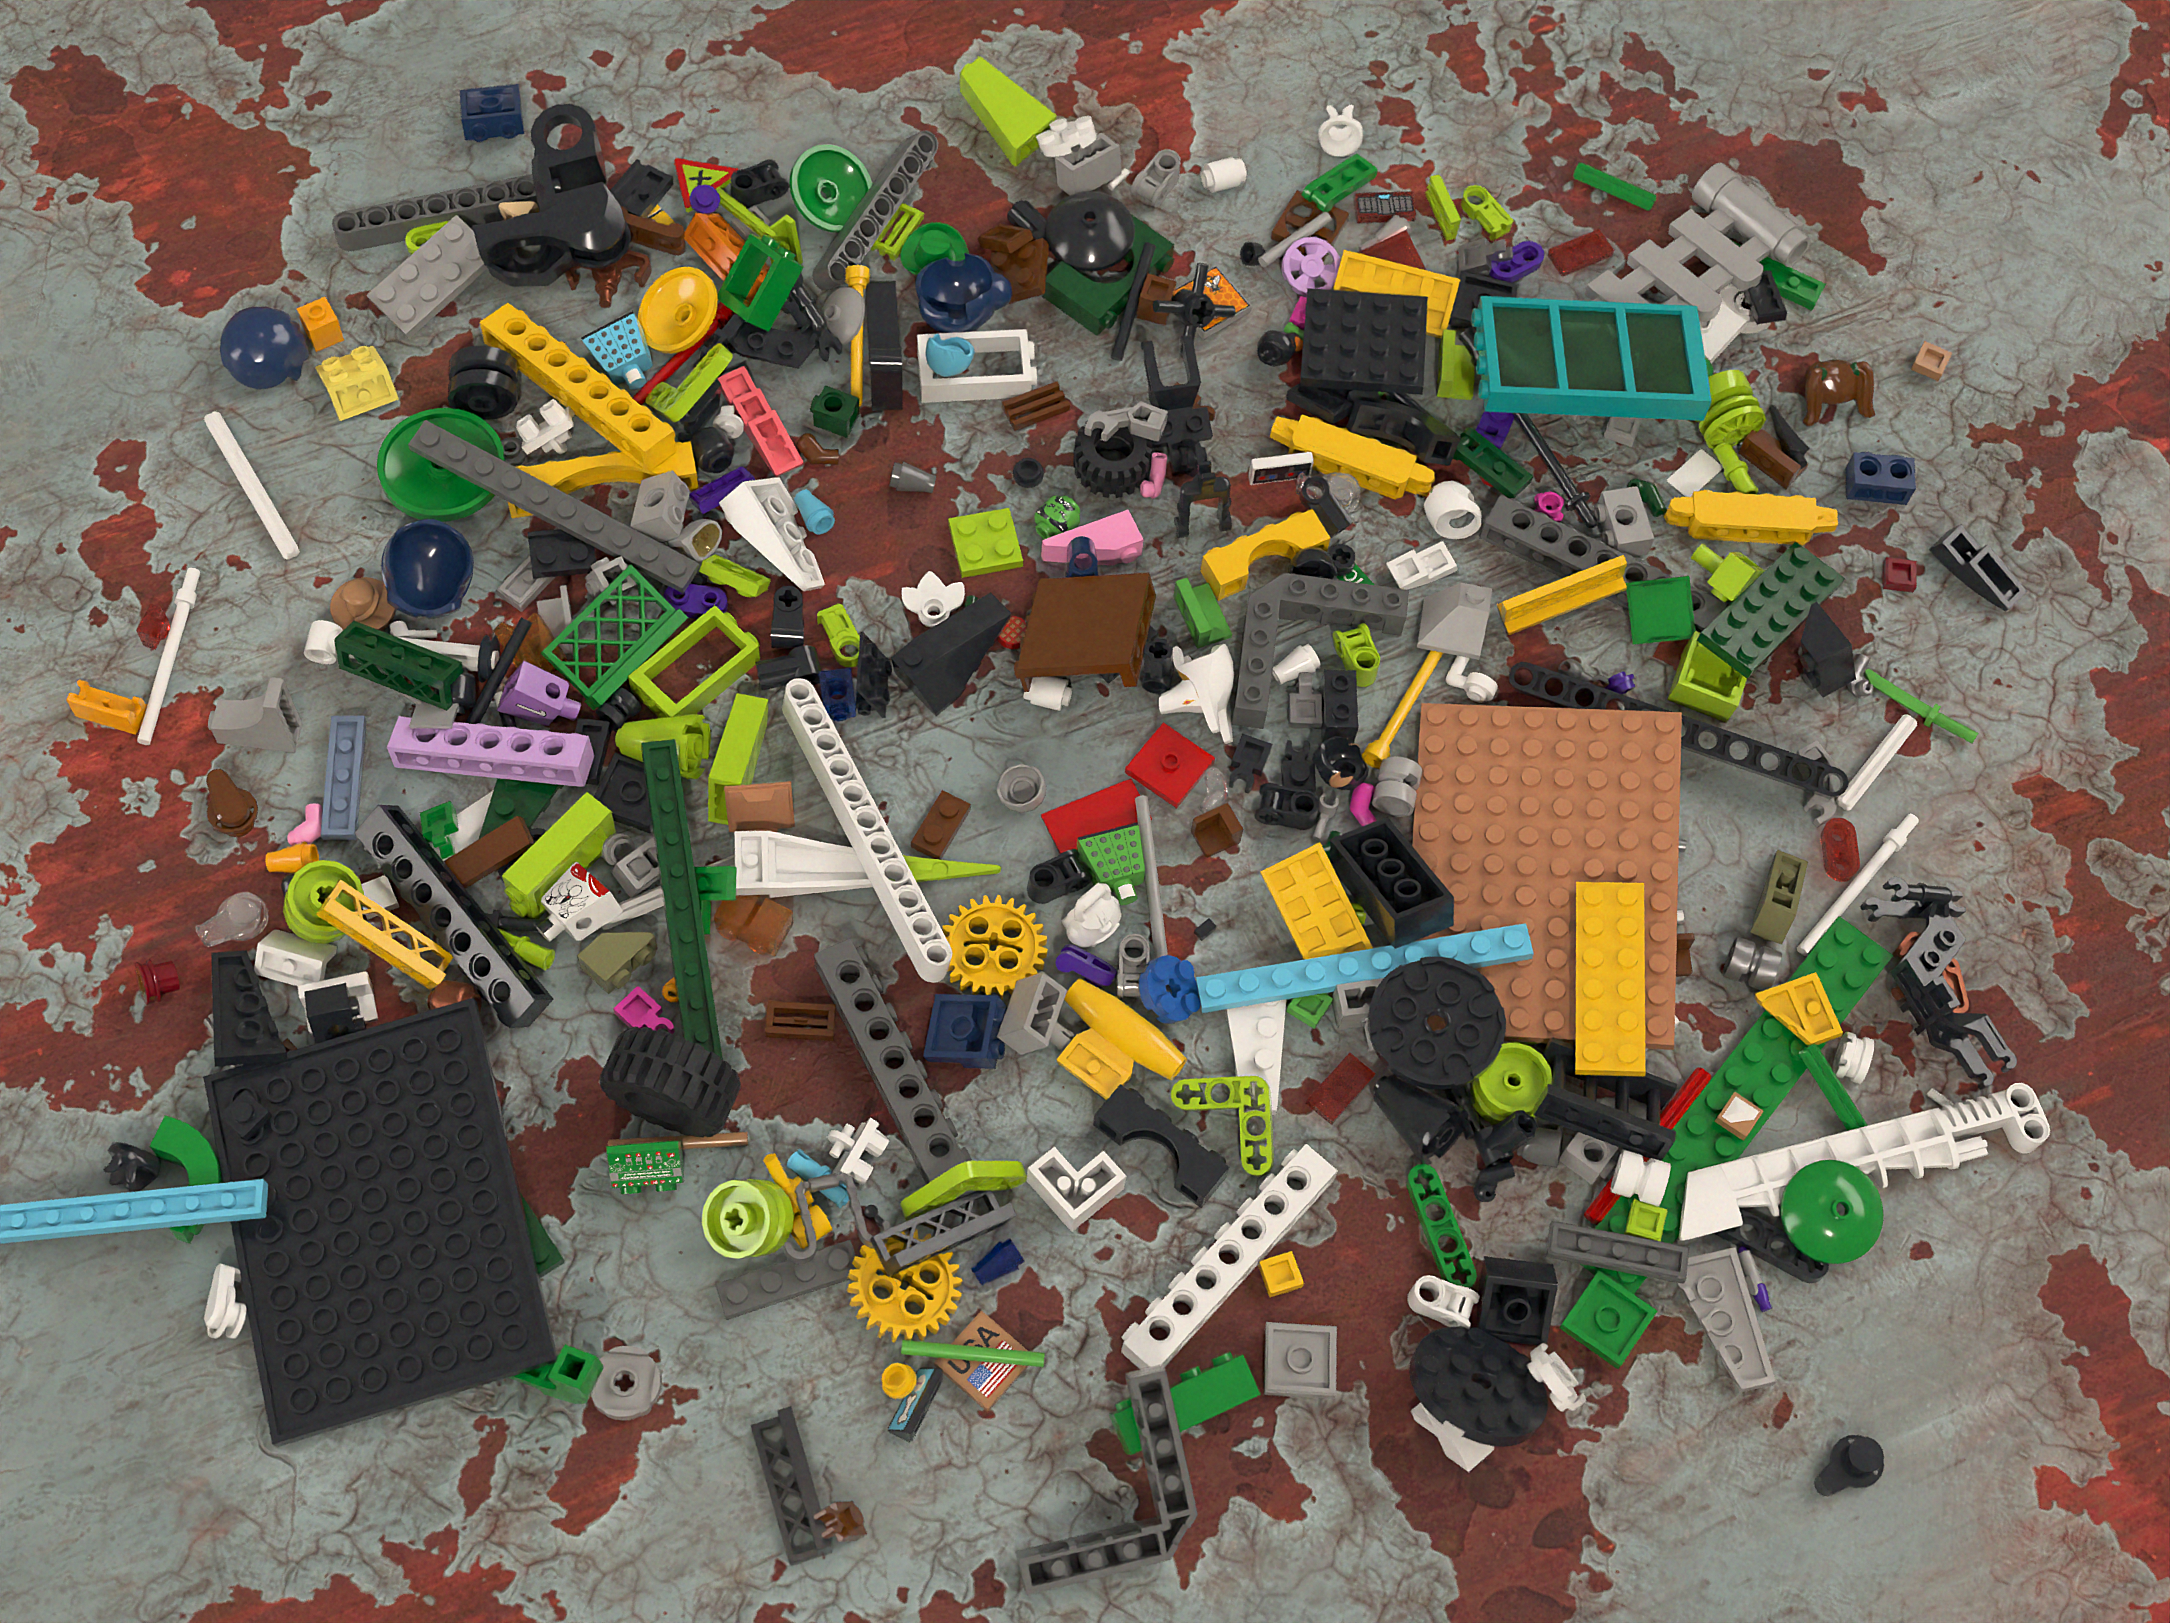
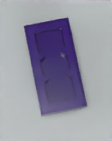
M742 466L689 493L691 503L704 514L719 506V502L741 483L753 481L755 478Z

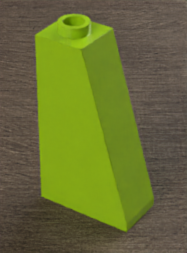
M981 56L972 63H967L960 72L961 94L1011 164L1017 167L1039 148L1037 135L1051 129L1050 123L1056 120L1057 115Z
M736 694L708 777V822L728 825L724 786L752 784L768 723L769 699Z

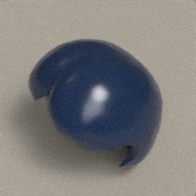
M964 253L965 259L962 261H952L945 257L925 265L916 277V293L919 299L918 307L921 317L930 327L940 333L974 332L993 316L995 310L1005 307L1012 298L1010 282L1003 275L995 273L985 258Z

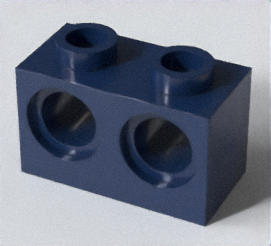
M1866 451L1854 452L1845 468L1846 499L1907 505L1916 490L1915 458L1903 457L1897 454L1880 455Z

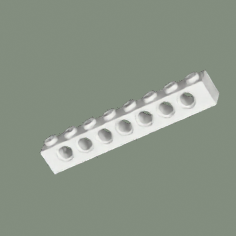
M1307 1144L1299 1152L1293 1149L1281 1163L1284 1167L1277 1176L1271 1173L1260 1185L1259 1189L1262 1192L1255 1200L1249 1197L1237 1211L1239 1215L1237 1220L1232 1225L1226 1222L1214 1236L1217 1240L1209 1250L1203 1247L1191 1261L1194 1265L1186 1275L1180 1272L1168 1286L1171 1290L1163 1300L1157 1297L1145 1311L1148 1315L1147 1318L1140 1325L1134 1322L1122 1336L1124 1343L1121 1353L1140 1370L1157 1365L1165 1368L1254 1270L1259 1261L1264 1259L1333 1183L1338 1172L1337 1169ZM1290 1179L1299 1180L1304 1188L1293 1190L1288 1186L1287 1181ZM1274 1203L1280 1207L1281 1213L1272 1215L1265 1210L1264 1205ZM1244 1228H1253L1258 1232L1259 1237L1257 1239H1248L1242 1234V1230ZM1229 1252L1235 1256L1237 1262L1225 1264L1220 1260L1219 1255ZM1200 1277H1207L1213 1282L1214 1287L1208 1290L1202 1289L1197 1285L1196 1280ZM1177 1302H1184L1190 1307L1191 1312L1186 1315H1180L1175 1312L1173 1305ZM1160 1327L1167 1332L1168 1337L1161 1341L1155 1340L1149 1331L1152 1328Z

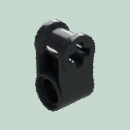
M768 159L754 166L737 170L732 174L730 180L731 197L749 209L754 205L782 197L789 190V183L779 174V167L776 161Z
M783 586L775 592L771 624V648L794 649L804 646L803 598L799 589L793 586ZM791 604V607H785V605Z
M1265 783L1260 786V807L1255 811L1254 815L1257 821L1267 825H1280L1299 830H1307L1315 825L1319 811V799L1312 791L1284 787L1276 783ZM1306 807L1310 812L1302 813L1297 808Z
M1067 850L1057 857L1037 864L1032 868L1027 886V893L1032 901L1039 904L1049 903L1068 893L1081 890L1092 881L1091 873L1085 871L1078 859L1080 856L1078 850ZM1043 880L1048 882L1050 886L1041 887L1036 882Z

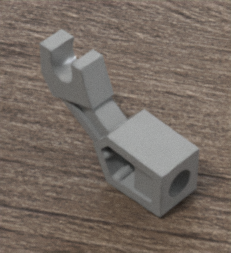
M1142 401L1130 408L1107 412L1098 410L1090 415L1084 434L1091 436L1095 428H1101L1103 430L1101 440L1107 441L1118 428L1127 426L1130 434L1159 442L1167 424L1168 411ZM1139 418L1145 419V420H1148V421H1147V422H1144V421L1139 420Z
M1818 740L1796 753L1833 767L1836 765ZM1796 764L1803 778L1807 780L1809 769L1803 764ZM1826 775L1823 781L1826 790L1834 792L1833 775ZM1814 794L1803 809L1806 813L1811 809H1818L1821 816L1813 821V824L1818 828L1832 819L1837 806L1834 804V798L1830 799Z

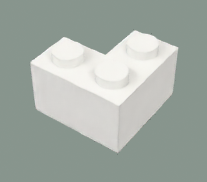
M1053 1147L1032 1164L1027 1172V1182L1071 1232L1124 1189L1126 1175L1104 1151L1077 1172L1061 1153Z

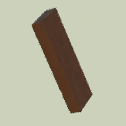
M516 816L449 857L444 863L466 889L525 853L534 844V841L524 818Z

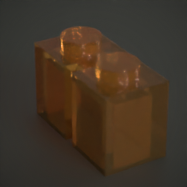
M736 895V901H722L714 915L715 927L718 933L728 940L735 941L738 939L747 943L748 947L756 953L762 955L768 953L776 956L794 924L793 911L765 898L760 906L757 904L760 895Z

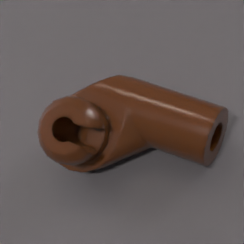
M804 433L798 439V449L809 463L839 464V449H823L811 433Z

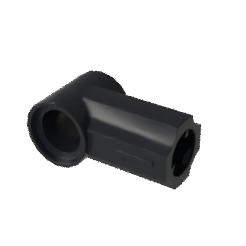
M1019 200L1013 204L1011 210L1007 213V219L1015 227L1030 229L1034 238L1031 241L1044 238L1046 241V219L1027 200Z
M1312 476L1305 480L1299 493L1301 503L1306 508H1309V510L1313 509L1330 538L1337 536L1353 523L1352 519L1330 491V486L1324 478ZM1316 486L1322 491V497L1312 499L1308 496L1306 489Z
M1155 638L1150 643L1145 644L1142 687L1150 693L1161 695L1170 690L1175 666L1173 662V647L1169 646L1166 639Z
M799 646L791 650L789 655L755 662L761 690L786 686L789 681L797 678L805 679L813 686L823 680L818 653L814 646Z
M1524 1110L1513 1112L1498 1124L1488 1126L1473 1135V1140L1485 1167L1488 1168L1512 1160L1514 1158L1513 1152L1535 1137V1130L1538 1127L1532 1116L1526 1114Z

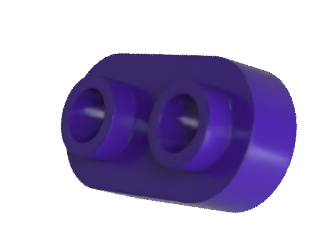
M1524 241L1513 246V259L1505 262L1491 261L1490 277L1513 283L1531 274L1542 265L1544 259L1543 248L1533 241Z
M689 584L683 594L669 586L663 596L675 610L680 609L688 618L692 619L700 618L714 605L723 613L727 612L728 609L725 593L716 587ZM676 595H684L682 599L674 598ZM710 598L716 599L713 603L706 602Z

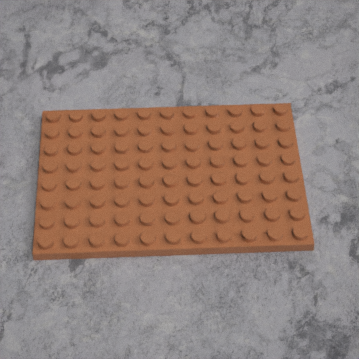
M1421 703L1418 764L1422 767L1423 772L1419 788L1416 790L1417 798L1414 811L1412 847L1454 896V926L1416 941L1526 923L1534 952L1533 959L1474 968L1495 988L1494 992L1501 1006L1504 1007L1506 1017L1504 1041L1548 1043L1551 1037L1575 1045L1576 882L1644 883L1645 1049L1674 1050L1682 712ZM1435 1015L1427 1019L1433 1031L1441 1030L1446 1026L1445 1020L1440 1016Z

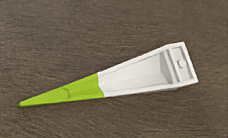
M735 831L736 895H769L770 898L873 887L852 847L824 843L772 831ZM903 855L916 882L998 874L1001 872V867L998 865Z

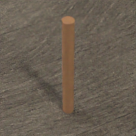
M748 1132L717 1133L712 1137L704 1136L703 1138L695 1137L694 1135L612 1139L608 1140V1146L682 1140V1149L748 1146Z

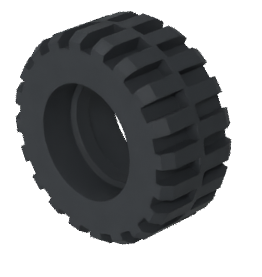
M639 1027L628 1028L618 1035L599 1077L602 1091L605 1092L610 1100H614L619 1107L625 1108L630 1111L629 1113L636 1117H641L653 1125L662 1126L666 1130L677 1131L683 1135H694L700 1138L704 1136L712 1137L722 1131L741 1088L740 1078L736 1070L732 1069L728 1062L722 1061L715 1053L709 1052L704 1047L696 1043L693 1044L683 1037L673 1036L668 1032L662 1030L655 1031L647 1027L642 1029Z

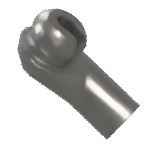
M1856 654L1854 657L1856 680L1847 684L1851 695L1859 699L1870 696L1873 692V685L1868 684L1869 681L1863 677L1870 660L1862 654Z

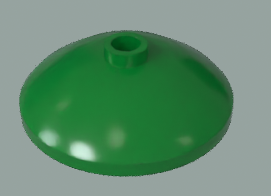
M831 144L816 145L803 152L792 167L789 181L792 199L801 215L815 227L833 233L841 231L872 186L871 177L863 163L850 151ZM820 191L826 194V199L821 195Z
M1821 1160L1810 1163L1798 1170L1790 1178L1784 1189L1781 1199V1219L1784 1229L1795 1247L1813 1260L1826 1264H1842L1854 1261L1865 1255L1874 1246L1882 1230L1884 1212L1880 1194L1870 1178L1860 1169L1849 1163L1839 1160ZM1838 1203L1844 1206L1845 1212L1843 1216L1839 1215L1836 1211Z

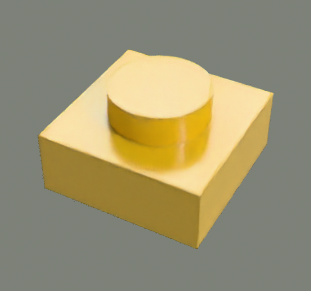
M1292 1251L1259 1261L1258 1267L1269 1297L1303 1287L1304 1282Z

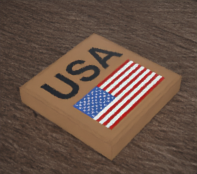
M983 1311L973 1319L952 1343L954 1345L1028 1351ZM938 1358L934 1362L936 1368L941 1369L946 1377L986 1412L994 1406L1028 1367L1024 1365Z

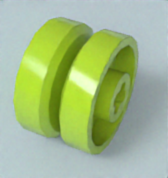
M319 860L306 864L295 873L284 897L283 913L287 925L298 937L311 943L327 944L338 941L346 935L317 916L316 913L322 906L319 900L325 901L339 880L344 881L364 895L360 879L350 868L337 861ZM341 891L335 901L350 911L355 912L353 899Z
M1517 1042L1503 1043L1491 1067L1479 1078L1472 1081L1470 1093L1475 1100V1104H1473L1482 1118L1492 1125L1498 1124L1513 1112L1524 1110L1526 1114L1535 1118L1536 1116L1533 1115L1534 1105L1547 1085L1552 1083L1551 1068L1543 1055L1531 1046Z
M763 1179L731 1180L720 1184L709 1194L703 1206L702 1226L705 1237L712 1248L723 1256L738 1259L761 1257L776 1252L787 1242L793 1229L794 1212L790 1198L782 1187L774 1182Z

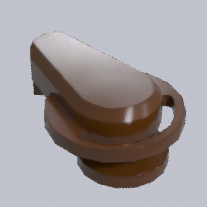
M214 769L210 771L206 779L211 797L207 808L209 823L215 830L231 837L245 836L253 829L257 819L258 806L256 799L250 792L237 788L224 770Z

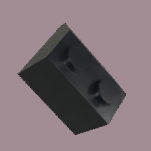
M1816 601L1811 604L1801 638L1802 655L1800 660L1805 668L1803 678L1811 690L1816 688L1824 698L1856 680L1852 644Z
M1484 1256L1478 1290L1477 1328L1505 1342L1530 1345L1545 1343L1547 1345L1558 1288L1554 1265Z

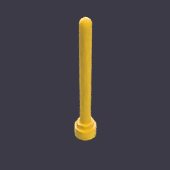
M862 265L848 266L845 269V282L848 284V287L857 290L862 297L863 290L866 289L867 284L870 282V269ZM863 323L857 335L851 340V395L859 398V407L863 403Z
M1430 650L1379 739L1366 746L1362 753V759L1369 766L1380 769L1383 759L1390 757L1389 746L1442 657V652Z

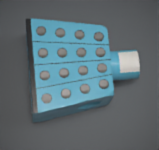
M633 311L581 337L592 357L614 385H619L626 381L631 390H637L646 384V379L642 372L650 369L653 366L643 328Z

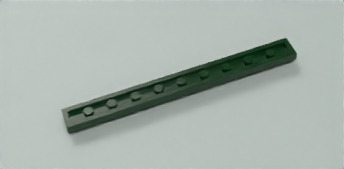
M671 739L643 742L641 744V752L683 1038L693 1044L696 1043L704 1047L709 1052L715 1053L723 1061L676 741Z

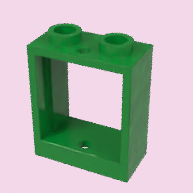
M750 233L717 295L720 302L746 322L769 331L804 266L794 260L795 253L779 246L780 243L766 234L759 238ZM770 257L774 262L752 302H749L746 297L767 258Z

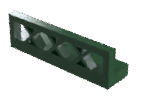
M353 621L334 639L339 669L444 710H448L453 705L450 685L463 673L462 662ZM349 654H350V655H353V657H354L360 664L351 661V660L349 659ZM374 664L380 666L386 674L381 673ZM401 675L407 676L414 685L409 684ZM428 685L439 689V695L435 694Z

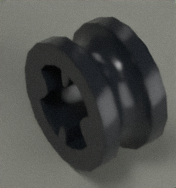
M1337 544L1333 546L1328 553H1330L1336 565L1337 576L1350 574L1355 566V552L1348 545ZM1341 556L1343 560H1346V563L1341 564L1339 560H1336V557Z

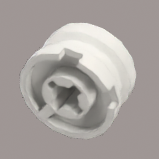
M1845 1032L1840 1040L1832 1069L1838 1078L1850 1077L1851 1082L1861 1084L1870 1067L1874 1051V1040L1866 1037L1858 1039L1856 1034Z

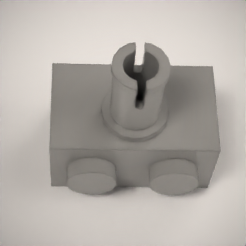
M1103 133L1098 134L1096 140L1087 147L1081 149L1079 144L1071 147L1072 153L1055 157L1058 187L1069 195L1090 192L1122 175L1120 146Z
M1044 972L1018 980L997 1038L1021 1055L1048 1047L1049 1041L1059 1050H1064L1072 1041L1068 1037L1073 1038L1074 1034L1056 1021L1067 990Z
M1384 978L1337 984L1332 996V1004L1338 1030L1364 1027L1369 1054L1377 1055L1368 1032V1013L1373 995Z

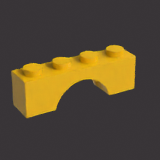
M1313 509L1304 513L1296 512L1283 522L1276 525L1273 523L1268 524L1259 532L1250 536H1240L1232 544L1222 548H1212L1203 556L1200 572L1219 601L1246 589L1249 574L1248 568L1257 559L1268 555H1279L1292 559L1297 552L1307 547L1321 548L1327 552L1331 538Z

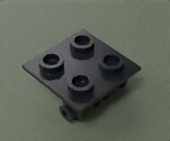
M860 632L856 690L858 692L856 693L855 708L858 709V714L868 716L871 714V711L876 710L882 718H886V706L890 702L888 677L892 673L891 662L864 632Z

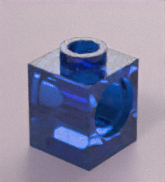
M851 668L819 671L821 701L830 719L840 722L850 717H856V702ZM837 694L845 696L844 698L839 700L831 698L832 696Z

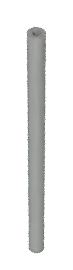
M1138 796L1135 798L1145 865V883L1155 958L1168 955L1149 802L1147 796ZM1169 984L1166 985V991H1169L1172 994V990Z

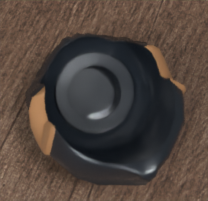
M1340 736L1330 737L1324 742L1319 743L1318 748L1313 753L1314 757H1312V760L1320 777L1333 788L1339 790L1355 789L1368 776L1369 768L1362 759L1359 745L1348 743V738Z

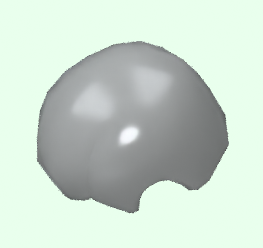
M1020 764L1009 767L1000 776L997 793L1001 802L1009 810L1025 813L1033 811L1042 804L1046 796V782L1041 772L1035 766Z

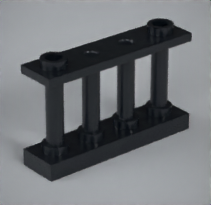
M1551 1037L1541 1054L1552 1069V1083L1547 1085L1534 1105L1533 1115L1619 1148L1640 1154L1646 1158L1662 1161L1676 1141V1131L1660 1125V1110L1665 1107L1676 1091L1677 1084L1645 1072V1076L1575 1075V1045ZM1566 1074L1584 1081L1583 1096L1565 1090ZM1597 1086L1615 1092V1108L1597 1102ZM1629 1098L1647 1104L1646 1120L1628 1114Z

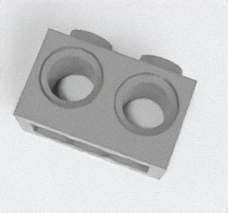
M654 837L616 863L611 873L630 898L637 896L660 879Z
M1603 1099L1601 1101L1602 1104L1615 1108L1606 1100ZM1578 1132L1561 1155L1559 1161L1593 1185L1599 1175L1604 1179L1609 1175L1617 1163L1612 1159L1618 1150L1622 1152L1625 1149ZM1584 1152H1593L1597 1156L1598 1162L1589 1161L1585 1157Z

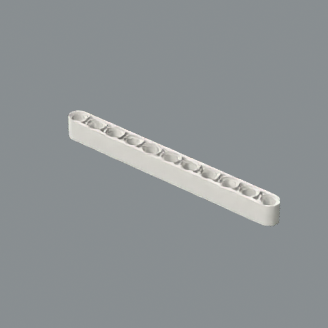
M801 678L789 681L786 685L782 704V711L919 976L925 981L932 983L943 980L951 962L952 949L814 686L809 681ZM930 959L937 960L939 963L933 962Z

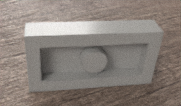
M566 585L560 586L561 598L537 601L544 649L573 621ZM572 632L565 639H572ZM559 644L552 651L561 661L573 659L572 644Z

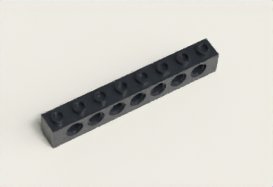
M378 805L355 831V834L362 842L363 849L376 859L381 866L382 873L399 888L401 897L418 912L420 921L437 936L439 945L456 960L461 973L469 977L475 984L480 997L489 1002L494 1008L499 1021L509 1028L529 1027L554 1000L553 997L514 951L512 946L403 810L396 805Z

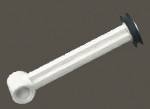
M314 621L311 624L304 649L306 658L320 664L336 662L337 653L334 639L343 629L329 621ZM485 635L480 646L401 638L462 662L463 668H467L469 671H478L481 683L489 679L500 658V644L497 636L490 640L489 636Z

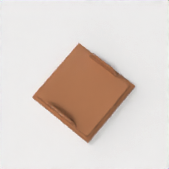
M791 781L724 786L729 832H777L781 828L795 827Z

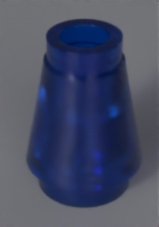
M1009 1238L1003 1243L1000 1240L970 1269L981 1286H983L987 1282H992L1019 1270L1018 1266L1025 1261Z

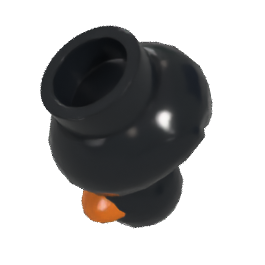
M1275 330L1267 331L1262 335L1257 344L1258 358L1266 365L1282 366L1292 359L1294 353L1302 350L1303 341L1296 333L1286 334Z

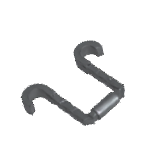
M844 1172L840 1175L833 1173L810 1178L807 1182L801 1181L794 1193L797 1196L796 1200L801 1212L800 1216L805 1228L804 1232L809 1248L805 1252H797L793 1249L792 1243L785 1242V1255L791 1262L795 1264L808 1263L814 1258L816 1253V1235L812 1227V1220L808 1211L806 1196L804 1195L805 1192L810 1191L812 1193L839 1187V1184L846 1186L861 1242L868 1247L874 1248L870 1241V1238L873 1236L866 1230L852 1176ZM889 1220L882 1223V1231L891 1228ZM889 1239L884 1240V1244H886Z

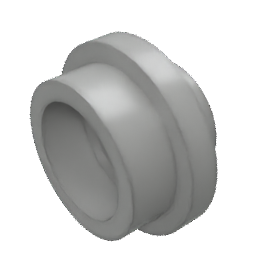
M612 834L605 840L602 847V855L605 861L615 866L616 863L635 850L634 842L625 834ZM620 844V852L614 855L616 845Z

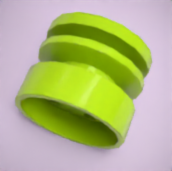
M1726 370L1708 377L1712 402L1704 421H1695L1699 423V430L1709 448L1714 449L1720 443H1731L1733 447L1744 442L1745 437L1752 430L1758 432L1764 426L1766 421L1765 413L1760 408L1757 398L1752 396L1753 391L1744 372Z

